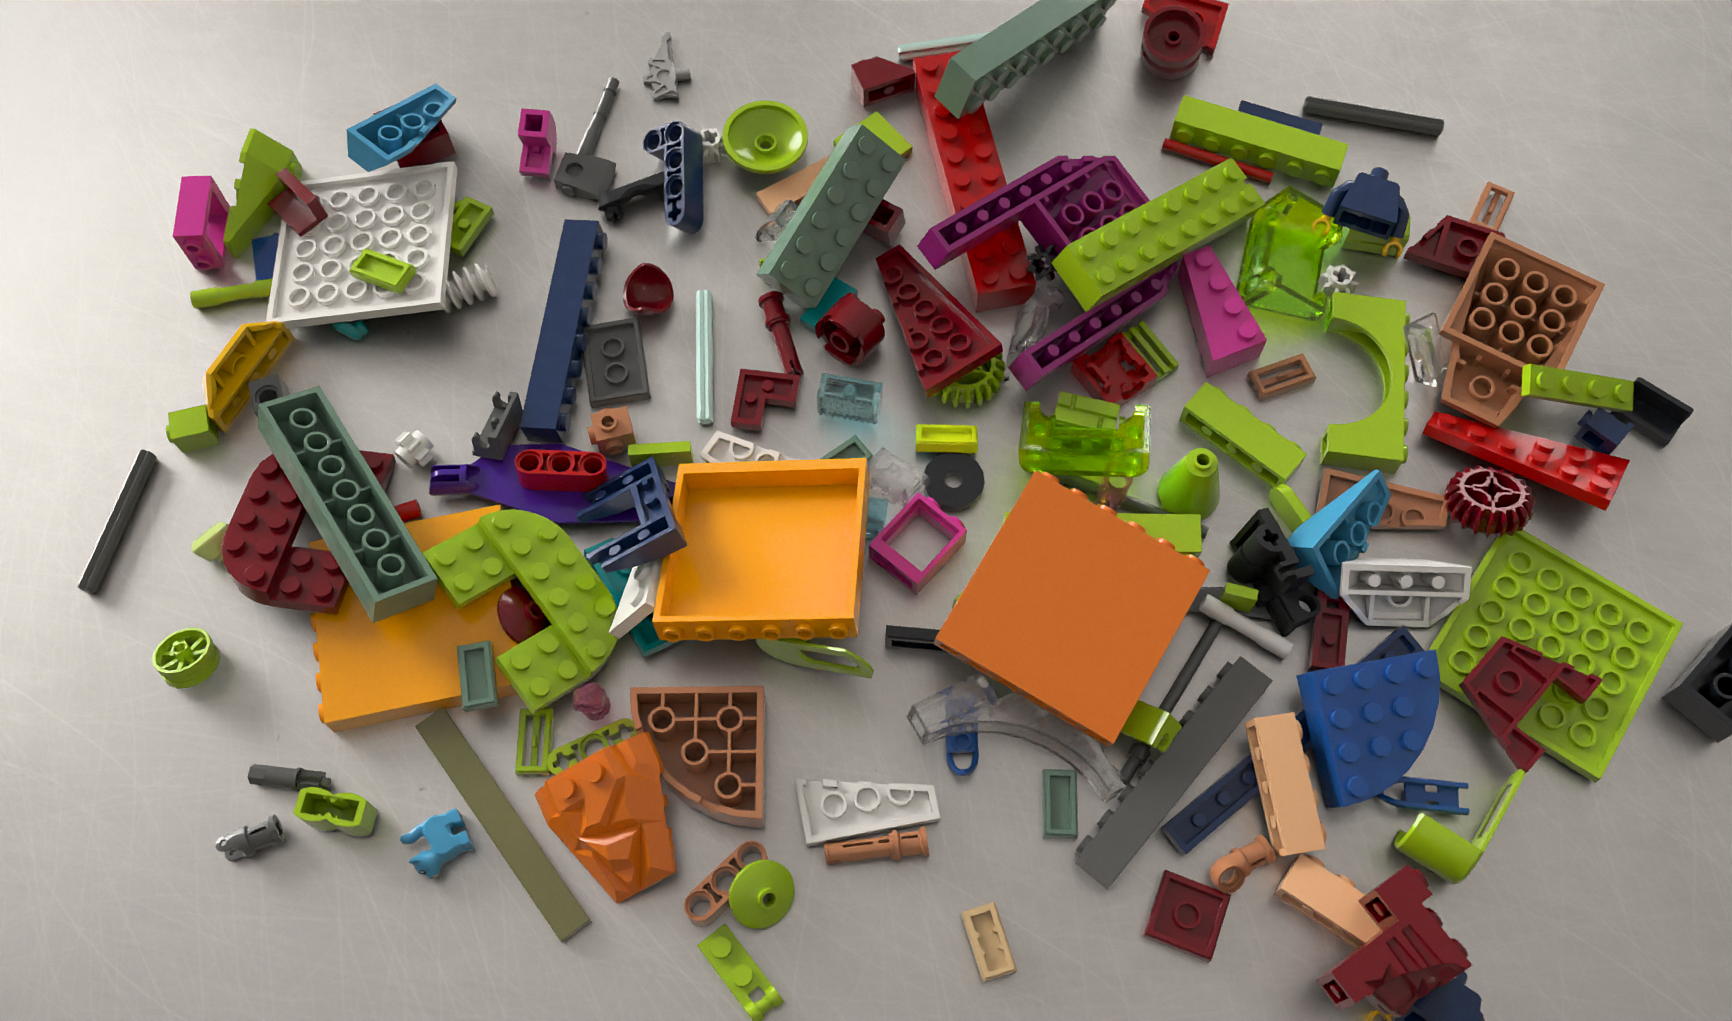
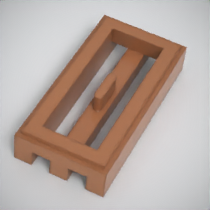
M1488 181L1469 222L1498 231L1515 192ZM1491 190L1495 194L1482 222H1478L1479 214ZM1503 195L1506 198L1493 227H1490L1487 224L1500 196Z
M1303 353L1249 371L1247 375L1249 382L1252 381L1253 383L1252 388L1254 392H1258L1257 397L1259 401L1314 383L1316 380V376ZM1299 364L1302 366L1301 368L1289 372L1286 371L1280 373L1277 376L1271 377L1269 379L1263 381L1260 380L1261 377L1291 368L1293 366ZM1306 374L1305 376H1302V377L1293 379V378H1295V377H1298V376H1301V375ZM1278 384V385H1276V386H1273V387H1270V388L1265 389L1266 387H1269V386Z

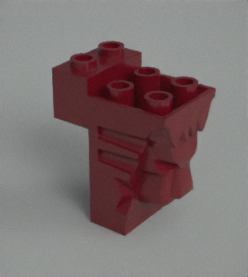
M1409 864L1358 900L1381 931L1316 979V982L1339 1011L1365 998L1382 1014H1391L1395 1018L1402 1017L1410 1010L1417 999L1426 996L1435 988L1444 986L1472 966L1467 959L1468 953L1464 946L1455 938L1451 939L1443 930L1442 920L1437 913L1422 904L1433 894L1428 889L1429 883L1424 875L1417 869H1412Z

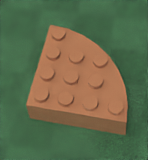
M764 686L630 687L631 714L637 735L649 732L663 762L664 773L660 774V778L669 790L690 807L713 819L737 826L765 828L766 694Z

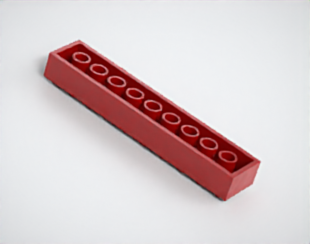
M960 51L913 59L915 93L949 217L1007 185L984 104L982 103L973 114L967 113L960 119H957L934 97L950 58ZM1018 222L960 255L976 313L1033 302L1036 281L1033 272L1026 270L1030 267V261L1026 258L1028 254Z

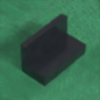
M1637 377L1634 381L1633 411L1625 413L1611 411L1610 414L1626 425L1628 422H1631L1635 425L1632 429L1665 448L1679 427L1691 416L1694 409L1645 379Z

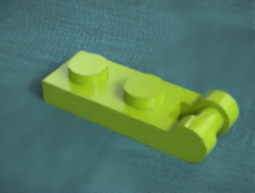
M725 923L697 945L753 1021L764 1020L763 1015L773 1007L777 1009L784 1003L782 997ZM760 988L765 996L754 1004L749 996Z

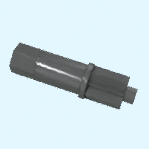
M254 764L249 768L247 776L250 784L289 788L294 791H300V789L308 787L323 789V787L329 788L331 785V778L325 777L326 772L304 770L301 767L295 769Z

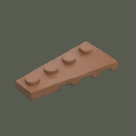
M1325 468L1322 473L1315 514L1364 477ZM1386 482L1391 497L1378 526L1371 527V529L1442 530L1447 523L1448 512L1445 507L1447 500L1441 494Z

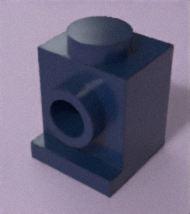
M1600 407L1595 412L1589 409L1578 421L1577 424L1582 428L1574 438L1592 451L1610 455L1635 425L1631 422L1624 425L1614 415L1607 413Z

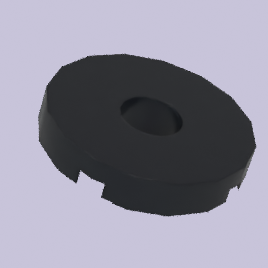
M948 452L934 457L927 464L922 480L926 497L933 498L942 510L949 512L964 511L970 508V505L981 498L985 484L983 470L976 460L967 454ZM950 476H955L962 481V484L952 488L945 483V480Z

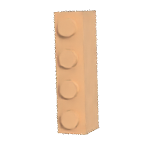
M1294 712L1258 717L1245 722V729L1275 857L1326 849V830L1323 823L1319 821L1317 812L1318 795L1316 790L1311 787L1309 778L1310 761L1303 752L1301 744L1303 736L1300 722L1296 720Z
M1301 853L1291 862L1273 895L1356 949L1381 931L1358 902L1365 894L1355 888L1356 885L1352 880L1340 874L1334 875L1324 868V863L1312 855L1305 856Z

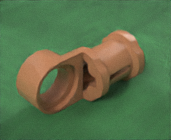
M1259 835L1254 838V842L1240 849L1235 847L1229 851L1228 855L1217 860L1212 865L1209 876L1212 883L1220 891L1230 894L1241 888L1245 878L1250 876L1252 870L1265 863L1268 865L1274 863L1276 857L1267 839L1263 835ZM1229 869H1234L1232 877L1225 882H1221L1223 873Z

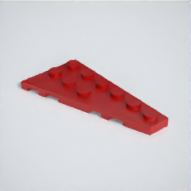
M1436 411L1427 422L1422 433L1604 511L1607 510L1630 462L1628 459L1500 427L1492 428L1484 423Z

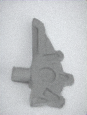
M667 32L662 36L661 46L655 58L648 60V65L651 67L650 74L642 78L644 85L652 86L654 89L651 93L654 101L664 98H679L678 81L691 79L689 68L676 70L673 63L671 34Z

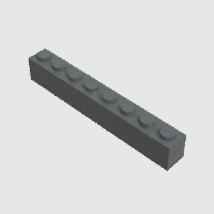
M1240 656L1234 664L1228 661L1216 676L1220 679V682L1215 688L1208 685L1197 699L1201 703L1200 707L1195 713L1189 709L1179 721L1182 729L1174 737L1169 748L1162 752L1155 762L1150 758L1138 772L1142 779L1135 787L1129 783L1117 798L1121 802L1117 810L1113 812L1108 809L1096 824L1101 828L1096 836L1092 838L1088 834L1077 847L1076 851L1080 855L1075 864L1107 890L1272 683V679Z

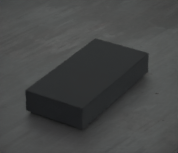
M886 625V648L948 653L934 645V640L940 631L938 629Z

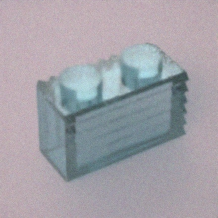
M822 373L817 392L819 415L825 414V416L831 415V417L836 416L837 418L842 417L843 419L866 421L868 424L872 422L875 425L878 423L882 404L883 383Z

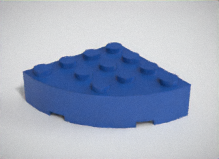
M1436 649L1296 675L1327 808L1347 807L1369 800L1390 788L1409 771L1427 743L1434 727L1438 709L1440 672Z

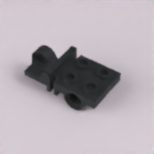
M1268 507L1259 509L1229 542L1235 554L1228 560L1227 570L1230 576L1237 582L1243 584L1252 583L1254 588L1259 590V600L1255 603L1256 607L1265 606L1281 636L1286 637L1296 628L1309 623L1321 610L1320 601L1313 593L1299 589L1314 574V570L1311 565L1296 568L1300 561ZM1299 601L1307 604L1310 612L1305 611L1300 606Z

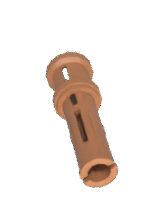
M926 826L920 827L919 831L898 833L897 830H892V832L888 833L889 836L824 843L826 864L887 857L900 861L901 857L921 854L924 858L929 857Z

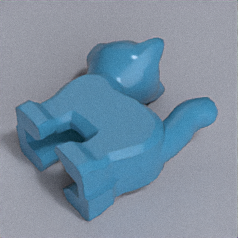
M455 808L445 814L431 816L413 828L411 832L401 835L400 841L402 844L415 843L424 836L431 846V850L422 851L409 860V863L414 865L419 875L434 879L440 875V870L445 862L453 860L462 852H473L476 850L466 830L454 835L456 827L465 826L458 809Z

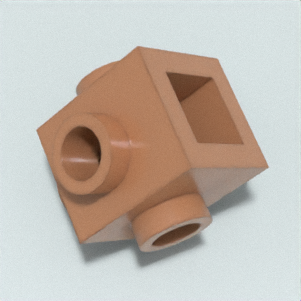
M627 406L616 409L605 408L598 413L590 415L593 425L587 427L591 445H598L600 454H618L624 449H628V445L636 444Z

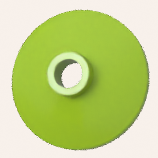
M757 860L748 864L736 875L730 887L729 905L732 914L741 924L753 929L767 928L776 924L786 915L792 905L795 893L793 878L787 868L773 860ZM771 893L769 899L763 903L764 896Z

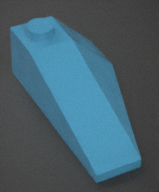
M434 84L346 129L348 157L367 172H371L406 156L415 149L456 103V97L438 84Z
M1380 470L1372 471L1301 524L1287 539L1300 561L1296 568L1311 565L1314 574L1307 581L1331 598L1337 599L1340 596L1342 562L1357 559L1360 553H1366L1369 544L1365 540L1371 527L1378 526L1391 497V493Z

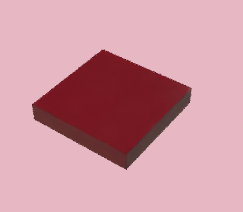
M1164 870L1142 937L1209 963L1214 954L1231 895L1171 871Z

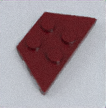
M1447 215L1438 222L1434 229H1430L1425 233L1419 242L1414 246H1410L1403 259L1467 279L1489 234L1494 232L1504 238L1506 237L1502 232Z

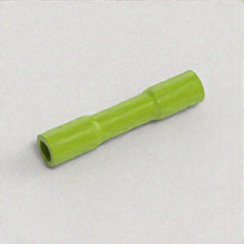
M273 278L224 288L214 287L191 291V303L196 309L243 299L270 297Z

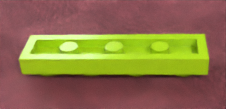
M1536 364L1523 366L1522 397L1597 409L1600 407L1603 410L1622 413L1633 411L1634 381Z

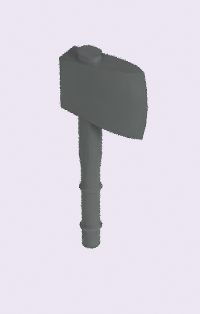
M614 77L609 78L606 87L603 89L602 97L596 111L593 113V118L582 138L577 153H565L555 175L554 183L556 188L566 195H577L599 200V195L607 192L612 183L616 163L591 156L620 83Z

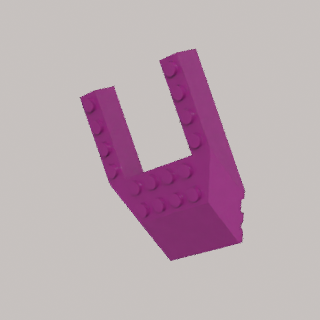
M1056 156L931 227L917 247L934 270L1011 225L1021 221L1038 245L1042 244L1046 250L1050 245L1054 244L1055 251L1060 254L1070 243L1150 200L1116 156H1103L1101 158L1082 156L1081 159H1068V156ZM1178 261L1093 309L1084 312L1029 347L1008 367L1027 392L1108 339L1164 298L1168 291L1171 277L1177 270Z

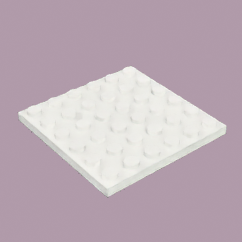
M454 161L300 181L317 197L328 217L301 237L282 220L266 322L278 321L284 323L286 329L443 310L445 308L457 180V167ZM365 248L415 267L416 274L401 294L352 277L349 270Z

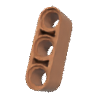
M753 840L742 843L688 894L684 902V910L691 923L699 927L709 926L730 907L729 891L725 892L718 889L719 881L726 876L735 878L746 866L743 864V860L749 853L755 852L760 854L761 860L768 859L762 844ZM704 900L710 903V910L704 916H695L692 913L693 906L698 901Z

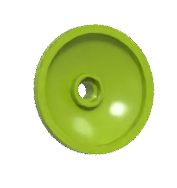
M755 101L741 106L729 116L723 128V145L729 158L739 167L759 174L778 173L792 167L802 158L808 144V130L803 118L793 108L776 101Z

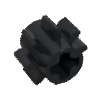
M1042 244L1035 246L1037 254L1030 253L1026 256L1030 260V267L1026 270L1032 271L1036 275V281L1041 280L1045 275L1048 281H1052L1055 279L1054 271L1057 272L1052 262L1059 254L1055 251L1054 244L1050 245L1046 250Z

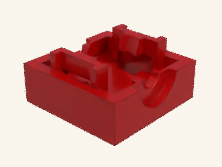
M1122 332L1108 339L1106 344L1096 353L1089 356L1085 353L1075 359L1071 367V373L1092 398L1119 404L1120 407L1155 386L1158 377ZM1126 360L1133 369L1126 372L1121 363ZM1095 379H1098L1103 386L1101 387Z

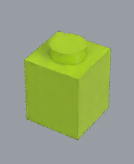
M206 404L168 413L169 425H166L165 428L167 438L182 453L220 445L218 427L209 418Z

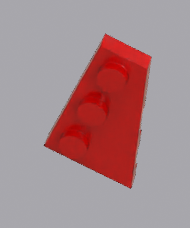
M1144 0L1141 12L1148 17L1163 7L1175 5L1186 7L1195 12L1203 22L1205 29L1202 50L1213 56L1229 3L1217 0Z

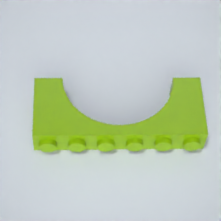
M1333 292L1326 306L1325 333L1344 337L1367 352L1380 371L1384 393L1381 407L1370 416L1352 423L1328 424L1321 437L1320 465L1366 471L1380 470L1382 473L1395 474L1400 465L1406 463L1408 446L1404 445V436H1406L1409 420L1404 418V409L1407 408L1409 401V392L1405 391V383L1409 376V365L1405 364V357L1409 351L1410 340L1405 338V333L1409 326L1410 314L1406 313L1405 300Z

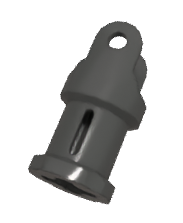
M273 814L265 822L252 827L245 825L220 837L216 841L215 847L219 852H225L227 860L235 861L243 857L247 858L255 855L258 849L273 843L283 844L285 834L280 820ZM223 841H226V844L224 846H221V843ZM233 851H237L234 856H231Z

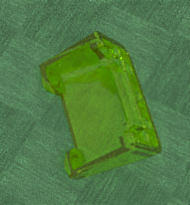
M1288 186L1265 201L1266 204L1251 217L1236 289L1248 307L1316 321L1328 315L1330 310L1329 296L1324 292L1317 293L1324 251L1332 245L1334 246L1339 243L1343 236V226L1334 224V218L1331 217L1329 221L1330 231L1327 236L1322 237L1327 229L1323 223L1317 224L1314 232H1312V224L1316 219L1322 217L1323 213L1321 211L1324 205L1292 186Z
M1024 401L1018 448L1019 464L1024 471L1032 474L1036 470L1041 474L1042 472H1047L1052 475L1139 477L1145 474L1149 468L1151 405L1135 404V411L1131 417L1125 419L1124 416H1119V429L1056 427V415L1050 414V417L1044 415L1040 409V402Z

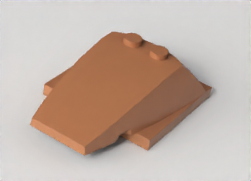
M1491 232L1438 334L1453 341L1440 402L1492 428L1500 426L1523 398L1521 391L1524 365L1536 364L1565 369L1605 284Z

